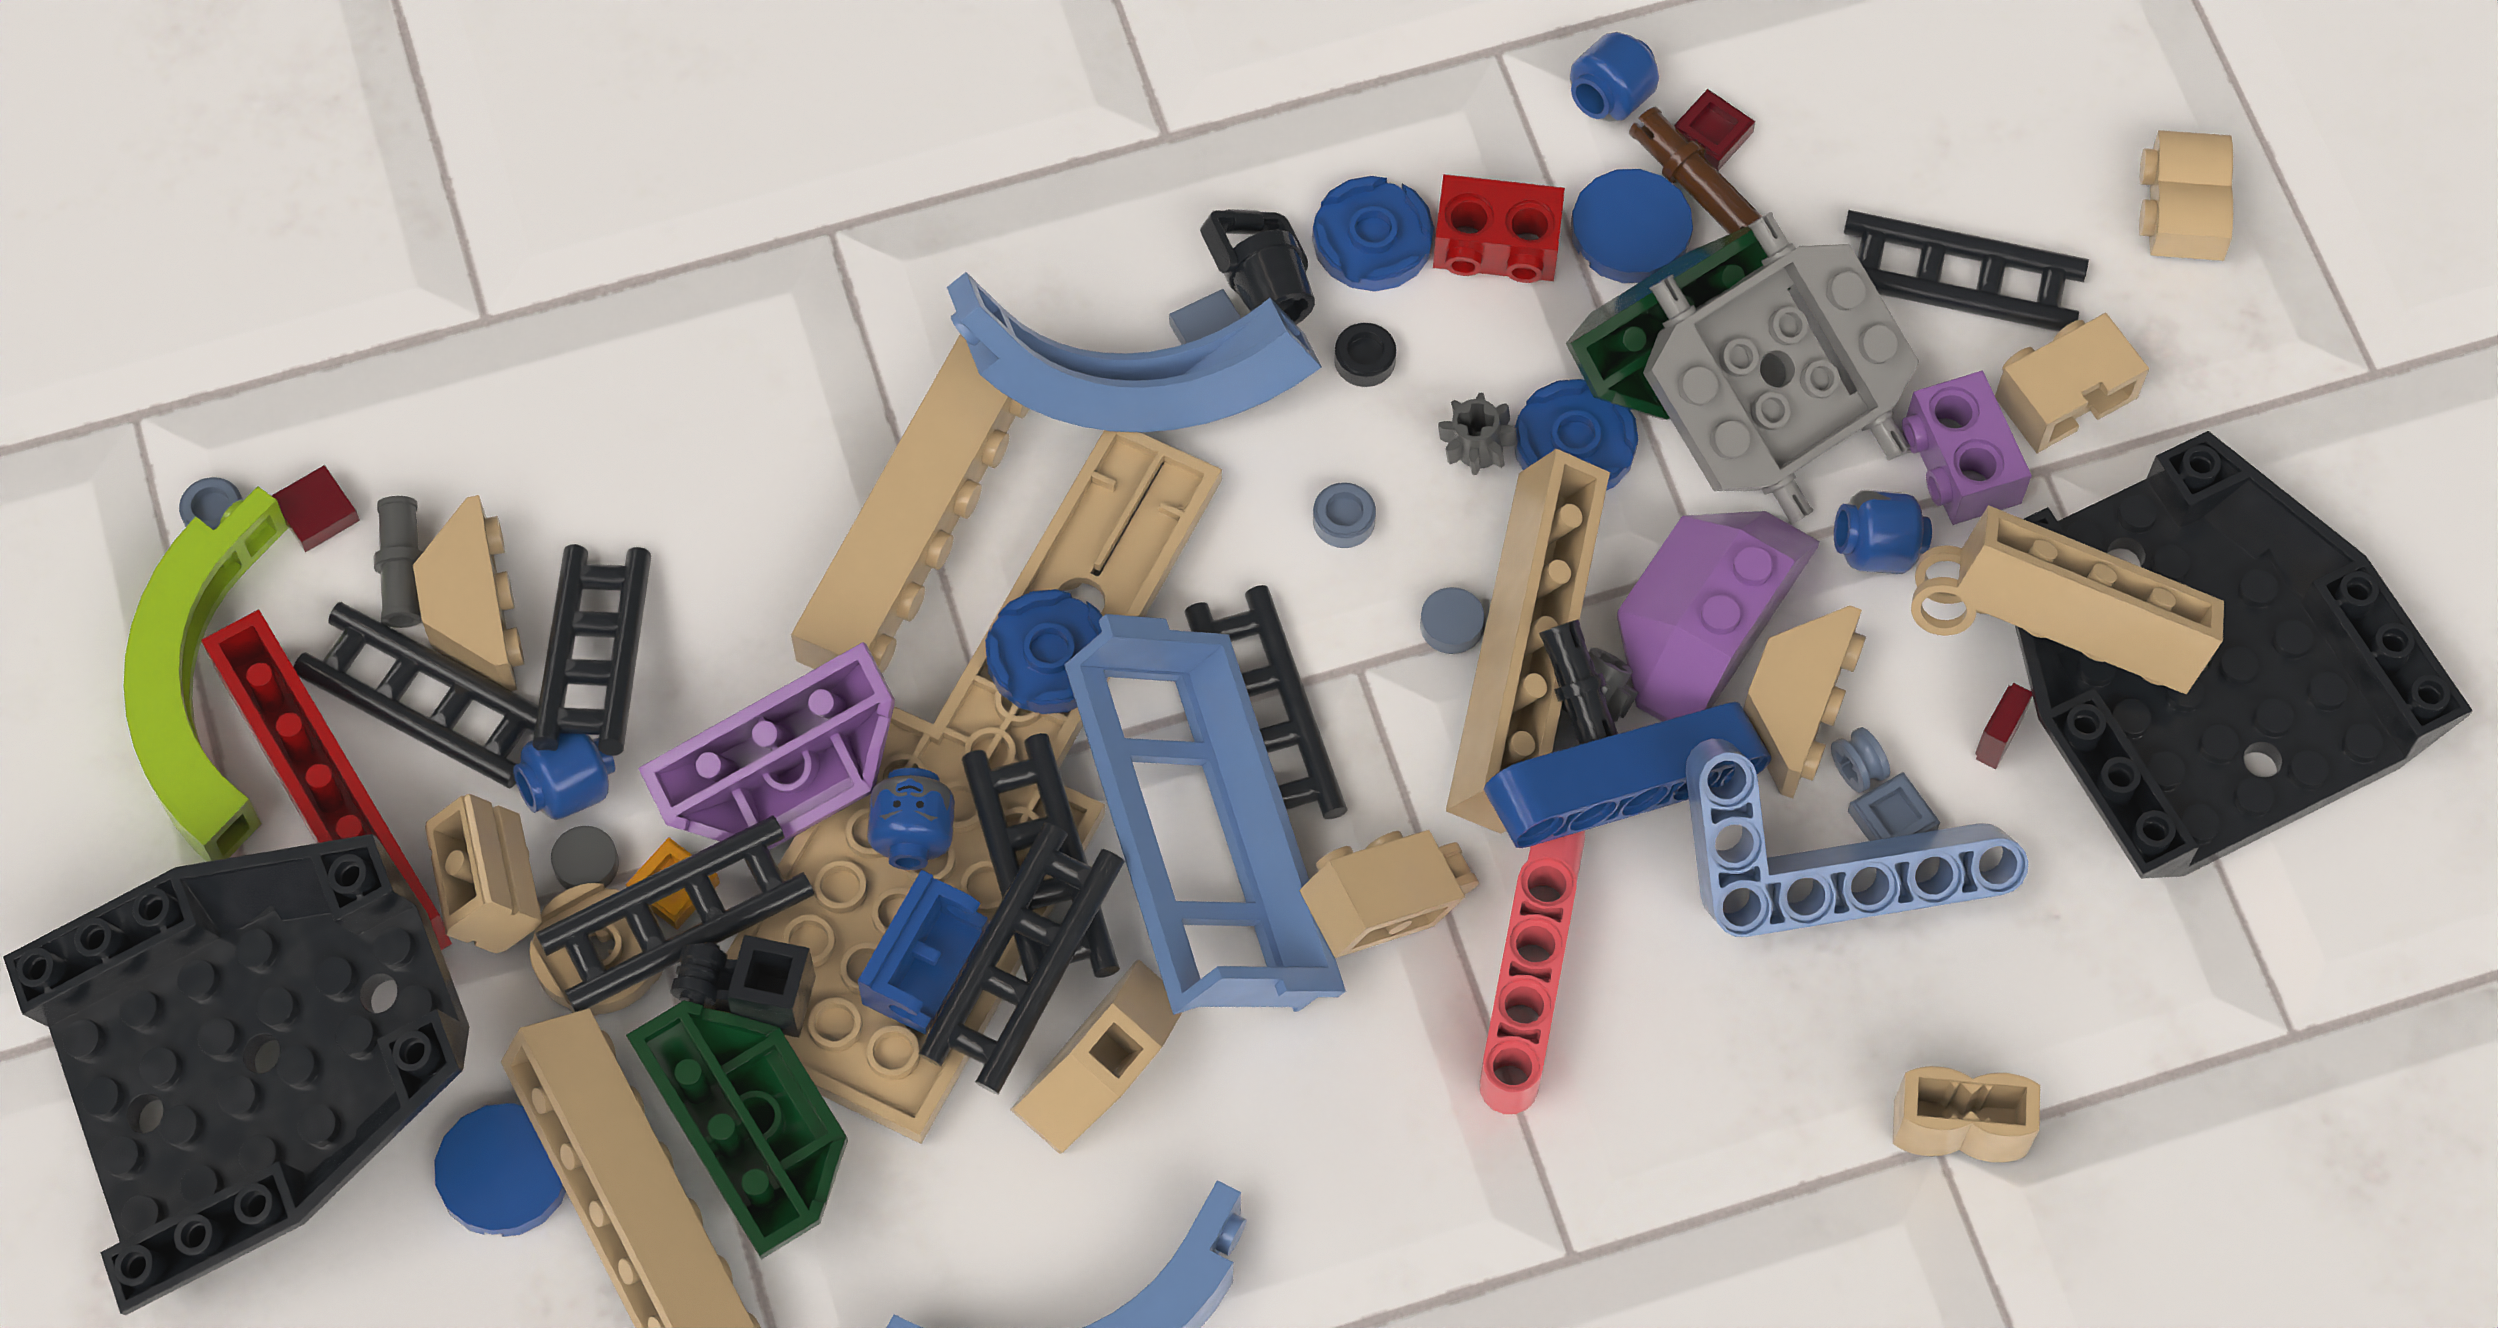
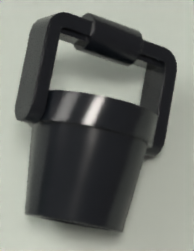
M1228 209L1211 212L1200 228L1201 235L1219 271L1224 274L1229 286L1239 294L1249 311L1251 312L1271 298L1296 325L1303 321L1312 312L1315 306V298L1306 275L1308 269L1307 256L1288 219L1280 213L1260 212L1258 210ZM1226 234H1250L1252 236H1249L1233 248Z

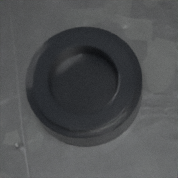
M1358 323L1349 326L1338 336L1335 344L1334 363L1336 370L1345 381L1355 386L1371 387L1384 382L1392 374L1396 363V344L1392 335L1383 327L1373 323Z

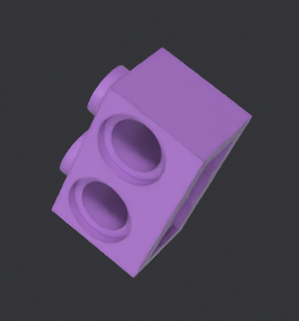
M1983 370L1914 391L1907 415L1902 420L1903 435L1908 444H1910V451L1914 454L1920 453L1927 468L1926 483L1929 494L1937 506H1944L1952 525L1981 517L1988 505L2003 510L2022 504L2032 475ZM1951 419L1956 421L1961 427L1949 428L1938 420ZM1975 471L1980 473L1986 480H1971L1962 472Z

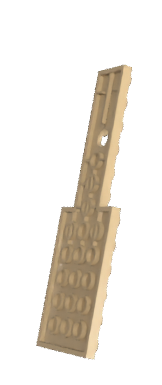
M1104 430L999 612L1010 601L1029 592L1053 589L1060 591L1073 590L1084 583L1095 587L1103 595L1105 605L1101 612L1102 616L1113 614L1145 617L1220 485L1222 469L1140 432ZM1160 466H1162L1156 478L1154 479L1152 485L1150 486L1148 492L1146 493L1144 499L1139 505L1137 511L1135 512L1133 518L1131 519L1129 525L1127 526L1125 532L1123 533L1121 539L1119 540L1117 546L1115 547L1113 553L1111 554L1109 560L1107 561L1105 567L1103 568L1101 574L1099 575V577L1093 575L1095 570L1100 571L1102 569L1115 544L1117 543L1119 537L1121 536L1123 530L1125 529L1127 523L1129 522L1131 516L1133 515L1135 509L1137 508L1139 502L1141 501L1143 495L1145 494L1147 488L1149 487L1151 481L1153 480ZM999 612L997 613L995 619L989 627L990 631L992 629L994 622L998 619ZM989 629L934 724L894 706L876 783L878 784L882 780L887 779L889 773L893 770L901 768H920L937 774L940 782L951 790L955 799L953 838L949 850L938 858L928 860V865L922 869L903 870L891 866L888 862L889 858L875 852L867 839L870 794L794 837L777 867L785 881L804 872L815 895L739 932L726 953L728 955L727 959L737 960L744 935L810 948L816 978L799 1038L784 1036L822 1096L920 1144L925 1139L970 1057L951 1048L942 1066H938L918 1055L933 1025L927 1035L863 1005L858 979L921 870L932 874L933 878L961 890L979 901L981 904L977 912L987 917L989 923L1002 901L999 885L961 761L962 757L969 752L983 750L987 754L991 769L1029 759L1024 741L1032 735L1045 733L1049 736L1058 768H1060L1083 727L1078 707L1069 712L1040 714L1018 708L999 693L988 674L985 640ZM1036 784L999 794L1008 826L1046 816ZM1064 785L1085 852L1105 816V804ZM1030 848L1016 851L1020 866ZM1046 874V876L1044 877L1043 880L1049 879V878H1052V877ZM1055 904L1033 911L1048 918ZM1012 936L996 967L1015 976L1022 963L1014 936ZM983 990L964 1025L983 1034L1002 999Z

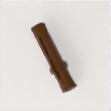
M1652 107L1638 117L1645 124L1643 127H1640L1638 123H1633L1629 130V135L1636 139L1663 166L1662 175L1671 183L1678 182L1728 234L1743 229L1762 217L1704 157L1706 150L1697 141L1689 142L1662 115V111L1658 107Z

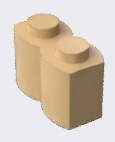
M2158 130L2153 149H2143L2139 179L2141 185H2150V200L2143 199L2139 234L2140 236H2149L2151 256L2224 261L2232 239L2233 142L2231 135Z
M1929 1066L1910 1070L1905 1073L1894 1099L1892 1144L1904 1151L1922 1156H1942L1960 1150L1968 1156L1987 1162H2010L2021 1159L2027 1155L2039 1132L2040 1085L2029 1078L2011 1073H1989L1972 1079L1962 1072L1945 1067Z

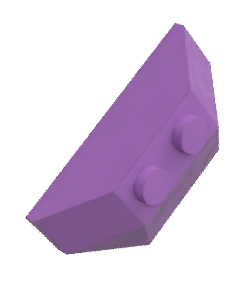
M1767 511L1682 516L1617 611V621L1626 662L1633 671L1631 675L1633 689L1638 691V695L1635 698L1636 707L1660 721L1712 708L1817 550L1820 541Z
M862 642L642 765L638 769L666 825L713 840L722 841L774 815L785 838L768 846V849L771 850L872 793L878 779L895 699L867 644Z

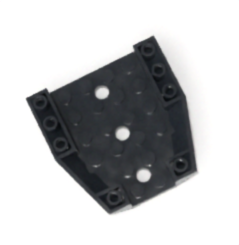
M2210 431L2156 455L2145 480L2057 521L2049 507L2024 518L2026 521L2105 553L2119 548L2127 549L2138 557L2140 567L2224 601L2223 641L2208 662V669L2201 672L2187 694L2164 685L2152 684L2137 674L2105 661L2100 662L2090 659L2078 650L2048 638L2033 636L2023 628L2015 625L2038 720L2141 879L2186 876L2400 769L2467 718L2473 711L2367 556ZM2252 752H2259L2269 756L2276 765L2277 773L2270 777L2254 775L2245 766L2244 756Z
M373 834L175 867L3 956L22 1015L49 1027L119 1239V1243L100 1253L120 1314L128 1315L304 1225L442 1092L464 1068L470 1026L428 913L378 838ZM394 980L397 985V997L394 1003L387 1010L374 1013L371 1004L374 991L383 982ZM277 1040L280 1046V1056L277 1063L269 1071L258 1073L255 1066L258 1050L265 1043ZM160 1100L163 1105V1116L159 1125L154 1130L143 1133L139 1124L141 1112L150 1102Z

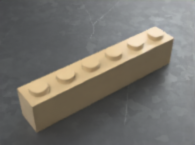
M961 334L791 633L796 661L803 665L816 669L864 642L867 644L880 672L883 673L886 670L895 652L897 641L894 636L903 620L910 622L918 613L925 595L923 583L932 568L939 570L945 564L953 545L954 537L951 533L960 517L968 519L978 503L982 489L981 484H979L988 466L996 468L1003 459L1009 443L1007 431L1016 416L1024 418L1030 410L1000 392L979 374L966 339Z
M1559 449L1553 450L1521 471L1518 475L1446 806V812L1500 834L1505 832L1506 829L1485 794L1484 787L1493 776L1503 769L1521 761L1552 753L1563 700L1559 702L1557 700L1554 689L1559 688L1549 655L1539 633L1576 619L1580 620L1610 472Z
M590 1008L520 1027L502 1058L501 1064L635 1328H761L757 1319L746 1311L733 1286L732 1273L727 1261L716 1253L703 1228V1219L698 1205L693 1199L687 1197L674 1172L673 1159L669 1149L663 1142L658 1141L645 1116L644 1104L640 1093L635 1087L629 1085L616 1060L612 1039L605 1031L600 1029Z

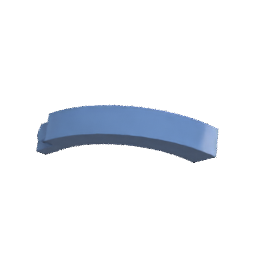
M967 272L947 286L956 310L951 315V320L959 333L966 339L979 374L1000 392L1023 406L1052 419L1081 427L1115 432H1154L1207 424L1265 403L1296 386L1322 368L1305 333L1271 298L1238 321L1199 340L1157 351L1125 354L1083 350L1058 343L1038 334L1007 312Z
M1217 1180L1187 1236L1173 1258L1158 1276L1136 1297L1119 1309L1082 1328H1201L1215 1312L1233 1284L1234 1262L1218 1254L1222 1252L1229 1256L1236 1247L1245 1228L1247 1219L1240 1216L1241 1192ZM894 1314L886 1328L923 1327Z

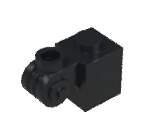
M744 935L738 958L733 960L727 959L728 955L720 950L719 945L706 942L683 946L679 958L681 965L677 966L676 969L678 977L673 979L670 993L681 1002L686 1000L703 1005L707 1009L730 1012L738 1016L777 1026L784 1035L800 1037L816 978L810 948Z

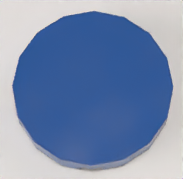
M1616 169L1596 177L1580 192L1571 217L1572 244L1578 254L1581 252L1582 256L1589 261V267L1597 274L1621 283H1639L1686 254L1693 231L1691 208L1681 190L1663 176L1642 169Z
M1367 176L1347 180L1328 192L1321 202V208L1316 213L1314 219L1312 241L1317 260L1331 277L1350 288L1375 292L1397 288L1418 275L1430 258L1434 225L1429 207L1415 190L1403 183L1402 187L1387 183V178Z
M1584 379L1559 380L1536 390L1526 401V406L1521 410L1515 424L1518 440L1517 445L1514 446L1515 456L1523 470L1553 450L1559 449L1610 472L1607 490L1615 487L1630 471L1638 445L1636 418L1631 410L1594 398Z
M1057 589L1032 591L1010 601L999 612L998 619L994 622L991 631L989 629L985 640L988 674L999 693L1018 708L1040 714L1069 712L1077 708L1064 664L1102 632L1099 620L1103 616L1100 611L1088 601L1085 604L1079 599L1072 598L1071 593Z
M514 1103L485 1105L461 1117L443 1137L434 1160L435 1186L449 1214L469 1231L485 1235L484 1232L492 1235L501 1234L502 1237L521 1235L543 1224L562 1204L566 1193L524 1107Z

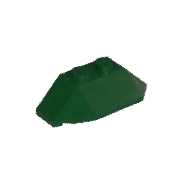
M1749 226L1687 252L1588 315L1565 344L1594 398L1661 420H1668L1670 418L1643 374L1658 333L1665 328L1662 323L1669 320L1649 288L1673 274V278L1689 305H1694L1695 308L1728 290L1744 277L1762 267L1761 261L1768 257Z
M683 1000L626 1035L665 1103L761 1260L821 1223L848 1138L779 1027L735 1014L707 1009L703 1005Z

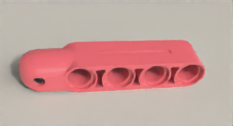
M1586 830L1531 846L1528 861L1522 866L1518 875L1480 1077V1093L1484 1102L1491 1109L1502 1114H1518L1527 1110L1535 1102L1539 1092ZM1537 886H1549L1554 888L1561 897L1552 902H1543L1532 896L1530 890ZM1527 945H1537L1546 950L1550 957L1542 962H1530L1525 960L1518 950ZM1516 1005H1525L1532 1008L1539 1018L1531 1023H1519L1510 1018L1506 1011ZM1504 1066H1514L1521 1069L1528 1079L1519 1085H1508L1501 1082L1494 1072Z

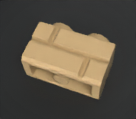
M467 794L460 796L426 822L429 850L432 852L431 861L445 934L466 943L474 941L475 946L497 954L502 951L505 952L541 926L540 903L537 900L529 861V850L526 846L519 813L499 805L492 807L491 802L475 795Z

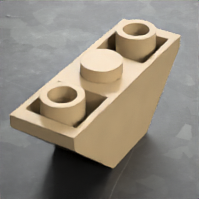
M471 496L463 501L413 564L421 619L433 650L504 688L515 691L517 686L513 667L524 665V656L517 627L506 628L504 610L514 609L515 605L508 572L497 573L494 555L505 553L501 526L498 516L486 517L480 496Z
M1847 606L1768 638L1748 690L1743 710L1771 755L1772 760L1767 769L1781 795L1793 799L1801 777L1811 781L1814 780L1826 747L1825 744L1815 741L1821 723L1834 726L1846 690L1835 685L1841 669L1854 672L1866 636L1855 633L1862 611L1859 608Z
M1136 960L1010 1109L1059 1154L1063 1153L1125 1093L1165 1044L1182 1012L1173 1015L1163 980L1142 961Z

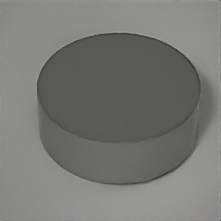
M578 826L569 829L556 840L552 848L551 863L555 876L559 883L567 890L587 883L604 884L606 888L617 874L619 859L614 842L606 832L599 828Z

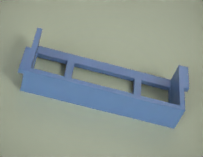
M1105 614L1099 620L1102 632L1064 666L1173 1015L1197 1007H1292L1294 1012H1299L1318 997L1341 996L1346 990L1336 959L1299 891L1309 881V877L1229 634L1170 630L1167 620L1164 618ZM1106 677L1174 681L1194 742L1125 738ZM1132 762L1201 765L1203 767L1246 903L1176 901ZM1184 925L1254 926L1267 967L1217 966L1200 979Z

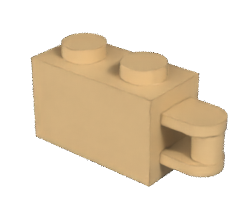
M1430 830L1403 837L1400 831H1393L1374 840L1366 849L1353 852L1350 846H1344L1326 854L1316 863L1319 871L1299 891L1334 958H1338L1434 927L1465 898V894L1478 886L1479 881L1468 867L1457 842L1438 847Z

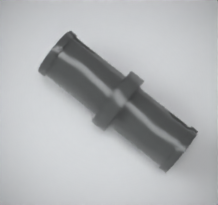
M389 496L377 502L380 550L373 556L374 569L381 577V623L393 628L411 627L422 621L413 564L423 553V551L418 549L416 519L418 503L414 498L407 496Z

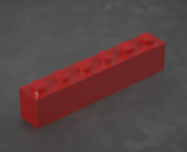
M258 609L201 639L218 676L315 842L321 843L368 834L376 836L428 913L441 950L452 945L449 936L445 934L440 914L260 610Z

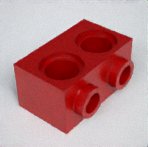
M1443 174L1433 268L1446 269L1460 276H1472L1482 273L1508 276L1510 279L1522 283H1532L1538 280L1554 282L1565 188ZM1464 226L1473 227L1478 232L1464 233L1457 230V228ZM1530 233L1539 238L1536 240H1525L1517 235Z

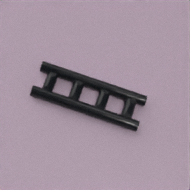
M1848 210L1843 233L1861 237L1857 257L1881 295L2054 331H2061L2065 326L2079 318L2078 310L2061 307L2066 279L2084 283L2089 259ZM1885 242L1921 249L1916 277L1880 270ZM1945 254L1981 261L1976 289L1940 282ZM2005 267L2042 274L2037 302L2000 294Z
M572 544L566 546L563 551L532 745L537 751H556L559 745L560 733L599 735V751L605 755L616 756L624 750L651 553L645 548L633 547L627 551L625 566L587 564V549L581 545ZM583 589L621 591L618 613L580 611ZM575 636L614 638L611 660L572 659ZM568 684L607 686L604 708H564Z
M1255 586L1245 593L1249 611L1213 620L1209 606L1205 602L1195 603L1187 607L1184 613L1191 632L1229 634L1231 642L1257 634L1260 637L1269 665L1241 673L1248 695L1252 697L1278 689L1289 721L1260 729L1267 753L1298 745L1309 776L1278 785L1286 810L1318 801L1324 819H1335L1344 815L1348 809L1268 586Z
M342 602L334 606L329 615L328 623L343 631V633L323 661L307 652L302 653L297 658L293 667L299 678L509 789L516 784L513 767L517 763L507 759V757L526 729L534 732L538 705ZM366 644L396 659L376 689L346 674ZM419 672L450 687L430 717L399 702ZM473 700L504 716L484 746L453 730Z
M1045 733L1032 735L1024 741L1029 759L991 769L987 754L983 750L969 752L961 759L1002 899L1020 868L1016 851L1031 848L1044 822L1054 824L1068 834L1059 852L1088 865L1048 734ZM1036 784L1046 816L1008 826L999 794ZM1053 877L1045 879L1038 888L1028 909L1033 911L1068 900L1073 902L1079 889ZM1101 906L1070 962L1071 964L1089 959L1094 976L1097 978L1111 976L1120 969ZM1014 932L1013 936L1027 982H1030L1048 948Z
M772 815L536 932V937L546 956L564 947L566 948L582 980L581 983L565 990L575 1012L585 1010L679 963L682 948L687 944L706 942L717 944L815 895L804 872L785 881L777 867L768 846L785 837L775 816ZM744 859L761 893L725 910L708 876ZM685 888L702 922L666 940L649 905ZM625 918L642 952L606 970L589 935Z
M1044 822L918 1053L927 1061L942 1066L952 1048L984 1064L975 1083L999 1095L1125 862L1115 853L1101 849L1091 867L1059 852L1068 834L1063 829L1049 822ZM1046 874L1079 889L1061 925L1028 909ZM1014 932L1048 948L1030 982L1024 981L996 967ZM983 990L1016 1006L998 1041L964 1025Z

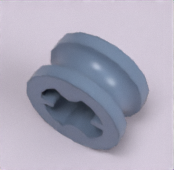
M1860 727L1852 731L1849 742L1841 738L1831 744V754L1840 775L1854 791L1861 793L1869 789L1872 778L1879 782L1890 776V765L1887 756L1877 739L1867 729Z

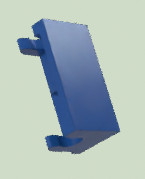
M921 870L858 979L862 1004L927 1035L989 925L988 918L977 912L981 903L967 893L933 878L932 874Z

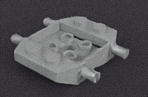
M1769 212L1748 225L1768 257L1761 261L1762 267L1744 277L1728 290L1695 308L1694 305H1689L1673 278V274L1649 288L1669 320L1662 323L1665 328L1658 333L1643 374L1713 491H1757L1762 489L1764 494L1773 493L1789 519V523L1793 524L1813 512V508L1810 507L1794 480L1796 478L1794 472L1858 430L1865 431L1871 429L1887 456V460H1891L1911 448L1892 417L1894 414L1892 408L1898 403L1919 360L1850 244L1799 246L1795 248L1793 243L1789 244L1774 219L1773 213ZM1794 284L1857 388L1853 393L1849 394L1840 379L1837 368L1830 362L1808 325L1805 314L1798 308L1790 295L1788 288ZM1766 354L1778 357L1784 364L1785 379L1780 387H1773L1762 378L1760 364Z

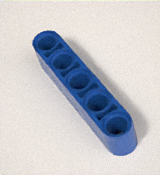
M1731 702L1521 761L1493 776L1486 783L1484 792L1515 847L1526 848L1689 800L1686 760L1691 750L1700 742L1709 739H1723L1732 743L1754 765L1756 774L1763 771L1772 759L1740 703ZM1723 761L1717 763L1708 775V786L1721 787L1727 784L1734 775V762Z

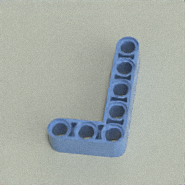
M1709 739L1700 742L1691 750L1686 760V779L1700 897L1704 908L1726 933L1735 937H1750L2000 896L2017 889L2023 883L2028 873V859L2023 848L2002 829L1992 824L1984 823L1767 858L1758 777L1754 765L1732 743L1723 739ZM1733 761L1735 771L1732 779L1721 787H1709L1708 775L1711 769L1717 763ZM1730 825H1741L1742 836L1733 848L1728 850H1717L1715 848L1716 838L1722 829ZM2002 846L2003 853L1999 864L1989 871H1980L1979 862L1982 855L1990 848ZM1939 857V869L1936 874L1929 880L1916 882L1915 874L1919 864L1927 858ZM1876 867V878L1873 884L1867 890L1852 892L1851 884L1854 876L1864 868ZM1801 878L1813 879V888L1804 900L1799 902L1787 901V892L1796 880ZM1738 888L1749 889V900L1741 910L1734 913L1723 912V902L1730 892Z

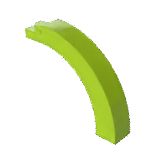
M259 486L245 500L234 502L225 511L219 526L215 530L195 516L173 541L156 566L141 596L131 624L125 653L123 688L126 718L133 747L145 776L173 825L189 845L207 862L230 858L262 824L250 799L223 777L204 753L194 721L192 701L193 676L197 655L202 643L201 639H203L215 611L241 576L288 529L277 500Z

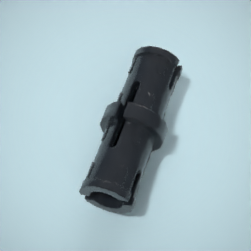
M1579 619L1540 632L1539 635L1549 655L1559 688L1554 689L1558 702L1564 700L1575 728L1579 745L1618 734L1602 686L1607 685L1602 672L1597 674L1585 644Z

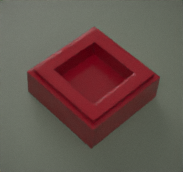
M1707 89L1676 122L1674 127L1689 142L1697 141L1706 150L1704 157L1719 171L1753 133L1756 121Z
M325 465L272 495L278 502L288 528L305 552L360 521L357 511Z
M2013 683L2012 686L2008 685L1982 733L1975 755H1977L1976 760L1996 770L2025 717L2032 699V692L2016 683Z

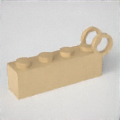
M1989 505L1962 548L1948 545L1931 548L1921 555L1916 565L1915 582L1917 588L1912 597L1911 613L1915 622L1922 629L1936 635L1948 636L1961 633L1972 625L1976 612L1989 614L2021 627L2033 636L2048 638L2078 650L2090 659L2100 662L2105 661L2137 674L2152 684L2164 685L2184 694L2189 692L2223 641V600ZM1940 561H1952L1960 564L1958 580L1950 577L1928 579L1926 571L1931 565ZM1926 598L1944 604H1954L1963 601L1966 610L1955 619L1940 620L1930 616L1924 610L1922 603Z

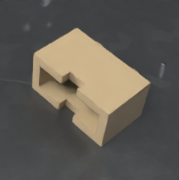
M2104 313L2087 323L2083 320H2076L2068 324L2057 333L2052 342L2036 351L2032 347H2027L2015 353L2002 367L2003 373L1995 398L2034 451L2039 453L2077 432L2079 424L2076 422V418L2091 411L2095 418L2099 420L2137 399L2149 367L2109 315Z

